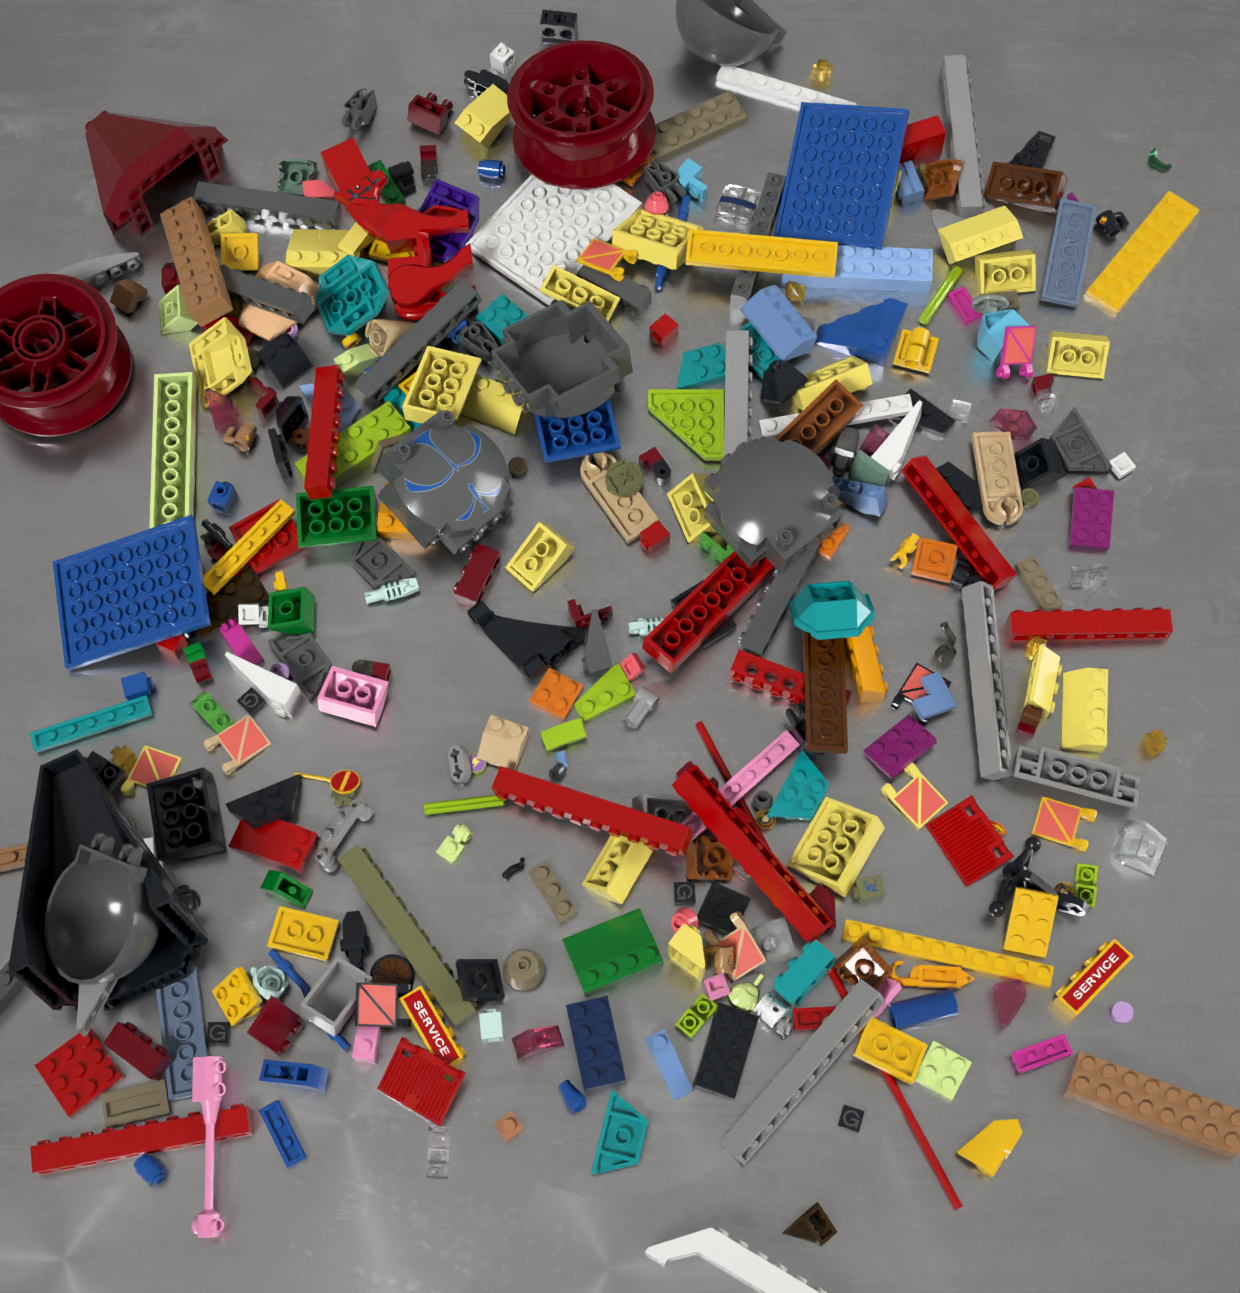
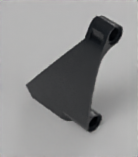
M481 600L467 611L468 616L481 631L532 680L548 666L553 667L585 640L584 627L549 625L497 616Z

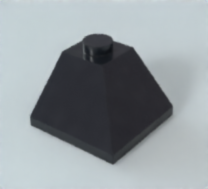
M775 360L764 371L760 399L762 402L783 404L808 381V378L788 361Z
M286 396L276 409L277 427L285 444L289 443L292 439V433L299 429L308 417L303 399L300 396Z

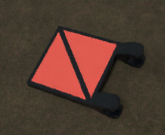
M916 663L901 689L894 697L891 708L898 710L904 699L912 703L915 699L927 696L920 679L935 672ZM942 677L949 688L952 682ZM931 717L919 720V723L926 726Z
M357 982L355 1026L410 1028L411 1019H397V993L408 994L412 991V985Z

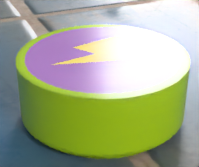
M477 753L469 756L471 774L473 775L482 774L487 767L486 761L477 758Z

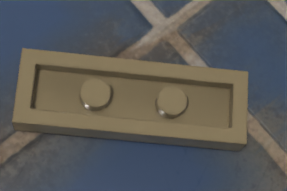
M1034 556L1016 563L1017 571L1042 610L1053 611L1062 607L1061 599Z
M546 861L528 871L529 876L560 925L578 914Z

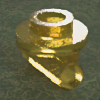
M1040 637L1031 639L1027 645L1028 654L1034 656L1039 645L1046 647L1047 640Z

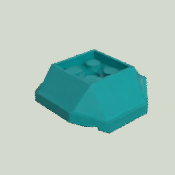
M347 255L319 276L318 284L320 285L316 304L328 332L335 335L350 336L386 309L387 297L390 291L377 263L372 260Z
M850 580L806 584L796 598L789 601L794 625L805 632L811 633V636L817 640L858 637L863 632V629L875 619V610L869 594H864Z

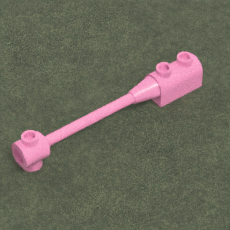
M222 1056L193 1057L192 1102H201L204 1123L206 1124L204 1210L192 1222V1230L197 1234V1238L220 1237V1232L224 1227V1223L220 1219V1213L213 1209L215 1123L222 1095L226 1091V1087L222 1083V1073L226 1070V1064L222 1061Z

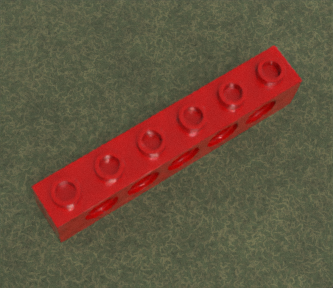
M738 650L730 669L732 680L741 684L743 682L747 683L756 690L761 691L763 689L778 698H787L793 704L801 703L805 705L804 673ZM749 669H754L757 671V673L751 675L747 671ZM773 676L776 680L769 682L766 680V677ZM792 683L795 687L788 689L785 687V684ZM846 689V707H847V705H848V703H849V700H850V697H851V693H852V691L847 690V689Z

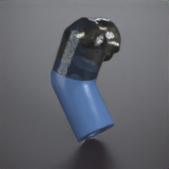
M565 751L555 753L557 764L553 769L549 770V777L553 780L562 778L568 771Z

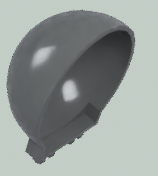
M676 0L675 14L680 36L686 46L697 57L713 65L733 67L753 61L762 55L772 43L780 44L787 33L753 0Z
M102 832L96 833L91 846L79 845L75 860L62 872L53 887L45 914L44 934L52 964L65 979L81 985L110 983L133 972L146 960L154 948L161 926V919L149 906L144 881L148 868L140 866L143 855L142 849L127 843L122 846L119 856L112 854L115 844L114 838L110 835L106 836Z

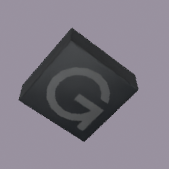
M252 687L237 700L238 704L251 716L266 703Z
M695 881L674 882L675 904L696 903Z
M208 1022L206 1044H229L230 1022Z
M843 1105L837 1126L859 1133L865 1111Z

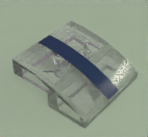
M726 184L714 214L716 218L733 219L735 224L751 225L762 193L750 188Z

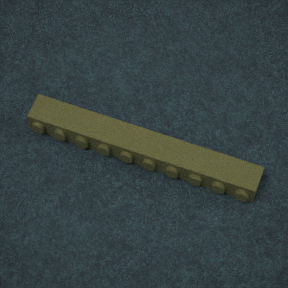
M357 844L337 858L339 863L455 1028L458 1029L477 1015L475 1010L477 1004L475 1001H463L459 979L455 981L451 976L454 972L448 963L443 964L440 961L439 957L442 955L435 945L430 947L427 942L430 938L423 929L418 930L415 925L418 921L412 913H406L404 910L406 904L400 896L397 898L394 896L392 891L395 889L389 880L384 882L381 878L383 872L377 864L372 865L369 861L372 857L367 849H361Z

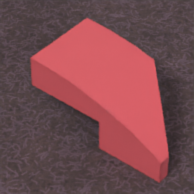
M322 180L302 181L304 196L327 200L335 199L333 194L336 191Z

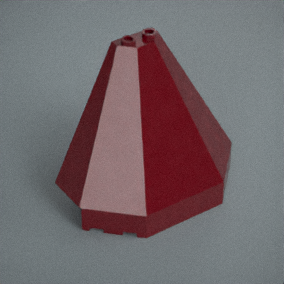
M106 110L102 111L85 125L87 130L85 136L103 215L112 234H115L126 224L140 237L153 228L154 223L141 195L194 153L197 155L205 179L209 182L223 172L217 153L223 149L222 145L228 139L216 127L108 113Z

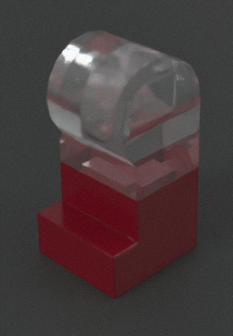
M1052 374L1033 377L1031 383L1037 408L1044 414L1051 413L1056 403V396L1051 391L1054 382Z

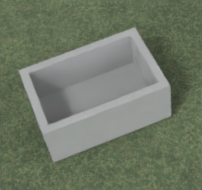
M337 955L301 1002L300 1015L336 1037L355 1011L356 983H372V977Z

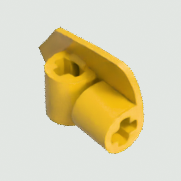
M1018 1119L994 1120L958 1150L957 1154L971 1161L982 1173L993 1178L1023 1133Z

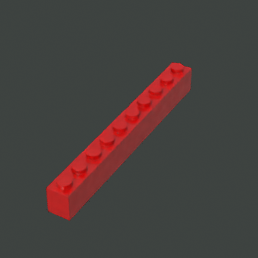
M697 765L687 769L672 784L676 793L686 801L690 809L699 816L703 824L712 831L717 840L730 852L732 858L738 861L744 868L745 873L757 883L759 889L770 898L772 904L783 913L786 920L795 927L804 940L813 942L834 923Z
M500 766L491 787L496 794L495 796L501 800H514V803L519 806L525 807L529 805L540 813L547 811L556 818L563 819L565 817L577 825L584 823L595 831H601L602 829L608 831V834L617 838L623 836L635 844L642 842L653 850L660 848L666 850L667 854L675 857L678 855L685 856L693 835L691 828L502 766Z
M243 1103L231 1105V1109L222 1110L219 1107L215 1123L214 1142L253 1135L251 1110L249 1107L244 1106ZM201 1112L188 1113V1117L170 1116L166 1118L167 1121L163 1122L149 1120L145 1121V1125L141 1126L127 1124L123 1126L124 1129L120 1130L106 1128L99 1134H94V1132L81 1133L78 1138L64 1136L60 1137L59 1141L51 1142V1140L38 1141L37 1145L30 1146L32 1173L43 1175L138 1157L145 1153L148 1155L205 1144L206 1124L204 1123L203 1114Z

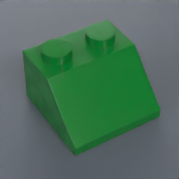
M306 587L269 593L268 630L294 635L314 632L315 596Z

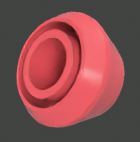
M655 191L648 196L644 207L650 214L661 215L668 211L669 204L662 192Z
M682 907L675 912L671 919V926L675 932L680 929L683 923L687 926L691 924L698 928V917L692 909Z

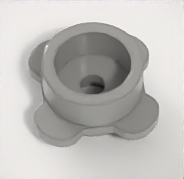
M791 1016L787 1018L781 1017L778 1023L777 1033L781 1034L783 1039L787 1035H791L794 1023H792Z

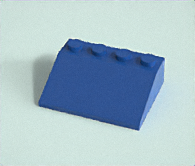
M610 399L594 410L574 417L556 418L555 416L543 417L535 414L537 432L545 463L621 449Z

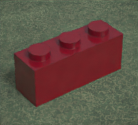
M479 543L476 549H472L469 556L470 561L462 569V578L460 582H456L453 588L455 600L470 607H473L482 600L501 561L500 551Z
M128 1021L126 1024L117 1022L103 1044L147 1078L159 1081L173 1060L167 1054L169 1051L159 1044L157 1046L152 1043L153 1039L147 1034L137 1032L138 1027Z

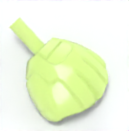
M760 973L753 983L741 982L731 987V994H728L731 1003L737 1009L752 1012L758 1004L760 989L757 986L765 976Z

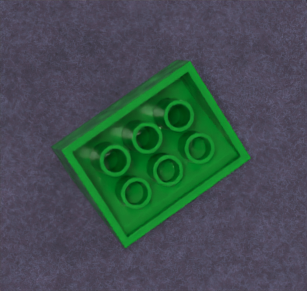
M373 486L333 489V497L309 499L306 492L296 493L299 548L377 540V500Z
M640 908L562 939L585 998L663 966L662 956Z

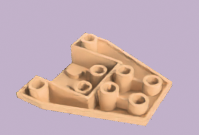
M279 261L264 264L255 275L258 279L264 278L270 283L274 284L276 282L284 288L290 287L296 292L307 293L315 305L311 313L318 309L316 298L319 287L308 275ZM244 304L238 326L271 341L298 322Z

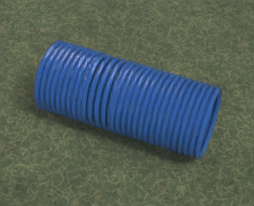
M949 988L889 1003V1012L894 1028L904 1029V1027L958 1015V1005L954 992Z

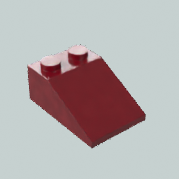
M271 995L247 1033L260 1045L280 1057L282 1053L285 1054L291 1046L290 1041L293 1036L298 1035L302 1030L304 1020Z

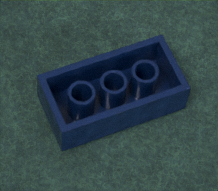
M608 996L566 1005L584 1093L627 1084Z

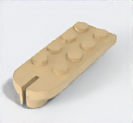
M973 432L971 438L984 514L994 524L1003 525L1006 521V525H1011L1020 518L1023 512L1011 433Z
M606 452L591 454L596 465L592 464L590 455H586L580 467L581 478L629 544L640 537L641 531L659 519L640 492L630 497H618L608 490L605 483L608 468L617 462L612 455Z

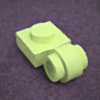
M457 824L452 832L455 835L454 839L447 836L436 853L454 865L465 850V847L460 843L463 841L467 843L473 834L470 831L471 829L464 824Z

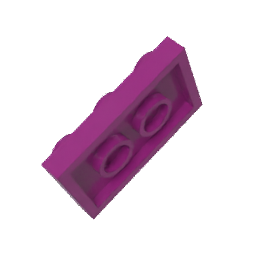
M1074 488L1069 546L1099 549L1110 548L1114 490Z
M908 714L864 749L863 752L871 762L892 779L935 745L937 741L930 732Z

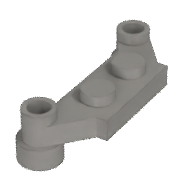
M354 799L350 806L343 810L339 809L317 841L318 852L315 855V859L325 871L330 873L338 867L339 861L333 856V852L357 818L361 821H367L372 817L373 808L367 803Z

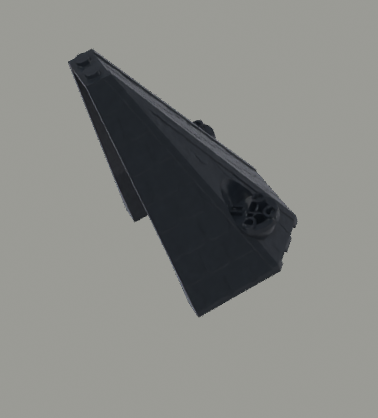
M78 749L41 765L39 769L8 967L9 972L52 1010H61L62 1006H74L75 1010H78L79 984L70 982L59 974L52 964L47 951L44 932L48 900L62 872L75 860L80 844L91 846L96 833L102 832L106 836L110 835L114 838L115 844L112 854L119 856L122 846L130 843L132 846L142 849L143 855L140 866L148 868L144 881L149 906L161 919V926L155 946L146 960L133 972L118 979L103 1006L104 1011H113L147 996L157 989H162L189 977L191 973L190 967L200 957V949L202 945L207 944L208 935L196 918L198 908L201 905V898L198 892L190 889L188 885H181L177 889L175 888L163 867L90 761Z

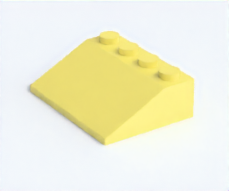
M641 208L613 229L612 245L624 250L637 251L638 254L635 257L637 259H643L652 264H659L668 269L677 270L686 261L689 229L704 230V227L662 214L653 215Z
M293 229L286 252L285 265L308 275L311 279H319L322 273L347 255H352L338 248L339 243L349 230ZM364 248L352 256L364 258Z
M427 346L402 406L405 420L423 424L438 411L449 410L454 414V422H457L482 359Z
M825 797L789 859L787 867L823 887L827 886L832 892L846 897L885 827L878 816Z

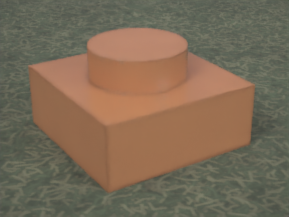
M512 1111L494 1123L506 1142H509L524 1131V1128Z

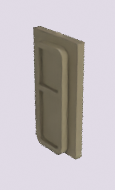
M165 1079L101 1094L105 1128L171 1114Z

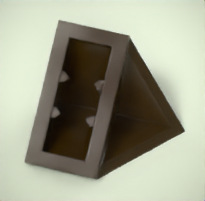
M816 1202L782 1234L822 1246L837 1233V1230L821 1205Z

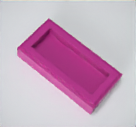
M964 286L947 294V298L965 325L982 318V313L972 309L971 302L973 299Z

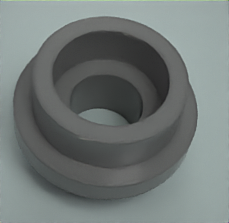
M758 791L753 797V805L759 810H767L773 805V797L767 791Z

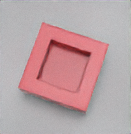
M631 653L620 663L629 681L635 680L646 670L637 653Z

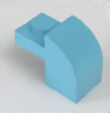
M687 158L679 167L678 183L684 188L686 194L689 192L694 198L704 201L707 198L708 186L699 181L702 178V167Z

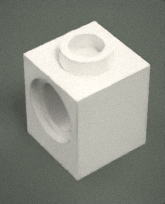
M500 43L490 53L491 67L505 76L516 65L515 52L503 43Z

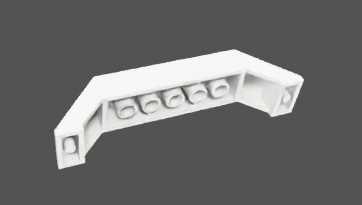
M719 1227L716 1230L708 1228L650 1246L645 1252L647 1257L664 1267L667 1262L698 1255L759 1293H827L817 1286L814 1288L806 1285L808 1281L797 1274L794 1277L786 1273L788 1269L777 1262L773 1265L766 1261L768 1257L757 1250L755 1253L747 1249L748 1245L739 1239H736V1241L728 1238L729 1233Z

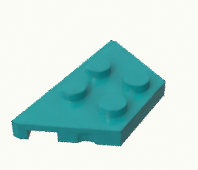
M720 343L683 352L677 389H690L724 380L726 348Z
M801 750L769 810L767 818L781 817L785 818V820H812L830 784L804 751Z
M613 1090L610 1093L591 1171L593 1175L638 1165L649 1120Z

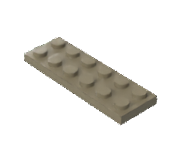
M731 90L655 124L656 141L650 156L653 157V160L660 161L747 121L748 116Z

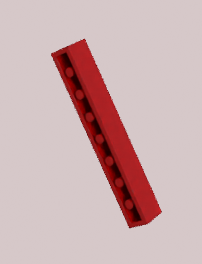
M338 365L316 367L304 482V489L309 499L333 497V489L336 488L334 475L337 473L336 458L339 456L337 443L340 442L338 430L341 427L340 413L343 411L341 398L344 397L342 385L345 383V375L340 371Z
M927 456L912 458L901 472L983 580L993 585V590L1005 587L1017 575Z
M1156 607L1152 610H1144L1143 608H1134L1132 610H1124L1123 608L1104 610L1097 608L1092 611H1084V609L1044 611L1037 609L1032 612L1015 610L1010 612L1007 619L1009 642L1168 639L1173 632L1171 610L1162 607Z

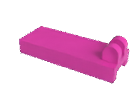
M236 618L233 620L229 619L226 624L225 622L221 624L222 627L219 630L237 657L255 665L264 662V659Z
M1065 1034L1011 1053V1060L1016 1065V1071L1022 1074L1071 1056L1073 1052Z

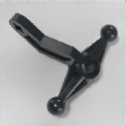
M1037 837L1027 838L1025 841L1026 849L1013 862L1003 867V877L997 901H993L988 907L991 916L1001 917L1005 913L1004 904L1014 895L1015 887H1021L1058 895L1056 907L1058 911L1085 916L1089 909L1088 903L1083 899L1057 892L1034 872L1029 871L1033 853L1041 848V841Z

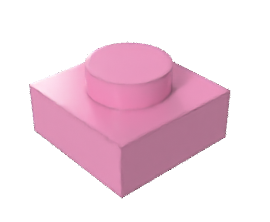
M718 974L704 980L711 1001L731 994L724 974Z

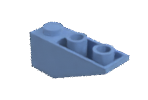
M832 476L833 483L841 491L839 500L861 513L881 516L888 504L885 486Z

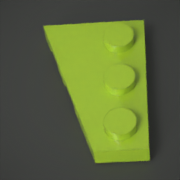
M617 662L574 704V708L584 724L634 699L636 693L620 664Z

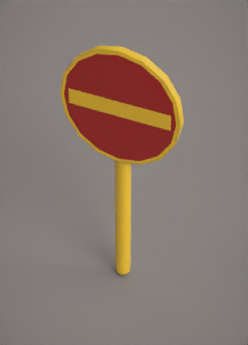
M351 770L338 771L331 778L298 772L294 773V775L299 774L303 778L330 782L331 789L340 794L351 793L360 785L359 775Z

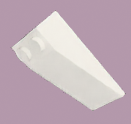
M920 400L871 456V458L889 470L888 484L891 480L895 481L901 474L900 469L921 417L922 402Z
M226 652L225 656L232 668L275 710L276 714L282 717L287 715L292 718L304 698L296 683Z

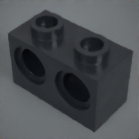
M543 9L540 20L541 37L576 41L578 31L577 13Z

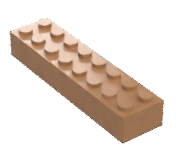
M190 197L165 210L160 216L189 314L202 327L232 311L233 307L203 210Z
M1079 1051L1075 1054L1062 1096L1230 1159L1239 1156V1109L1085 1052Z

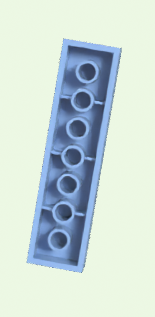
M838 245L835 278L782 274V286L930 293L933 249L883 247L882 250L868 247Z

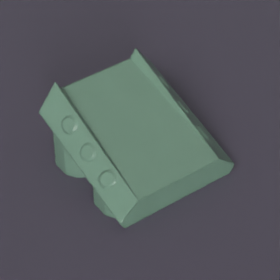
M286 158L280 161L278 164L280 176L277 181V192L304 196L302 181L315 180L317 163L307 159Z
M861 450L857 452L848 474L849 480L885 486V488L888 485L887 479L890 477L888 469Z

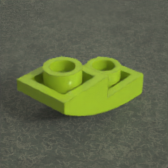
M581 718L540 732L547 751H552L566 744H573L588 737Z
M1076 863L1074 896L1086 901L1089 907L1095 908L1098 866Z
M702 993L675 1025L692 1039L715 1013L717 1005Z

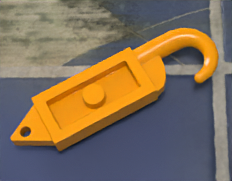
M895 961L890 965L894 971L889 977L901 986L960 990L962 986L975 979L961 970V967L917 965L911 970L910 978L899 977L895 974V968L903 964V961Z

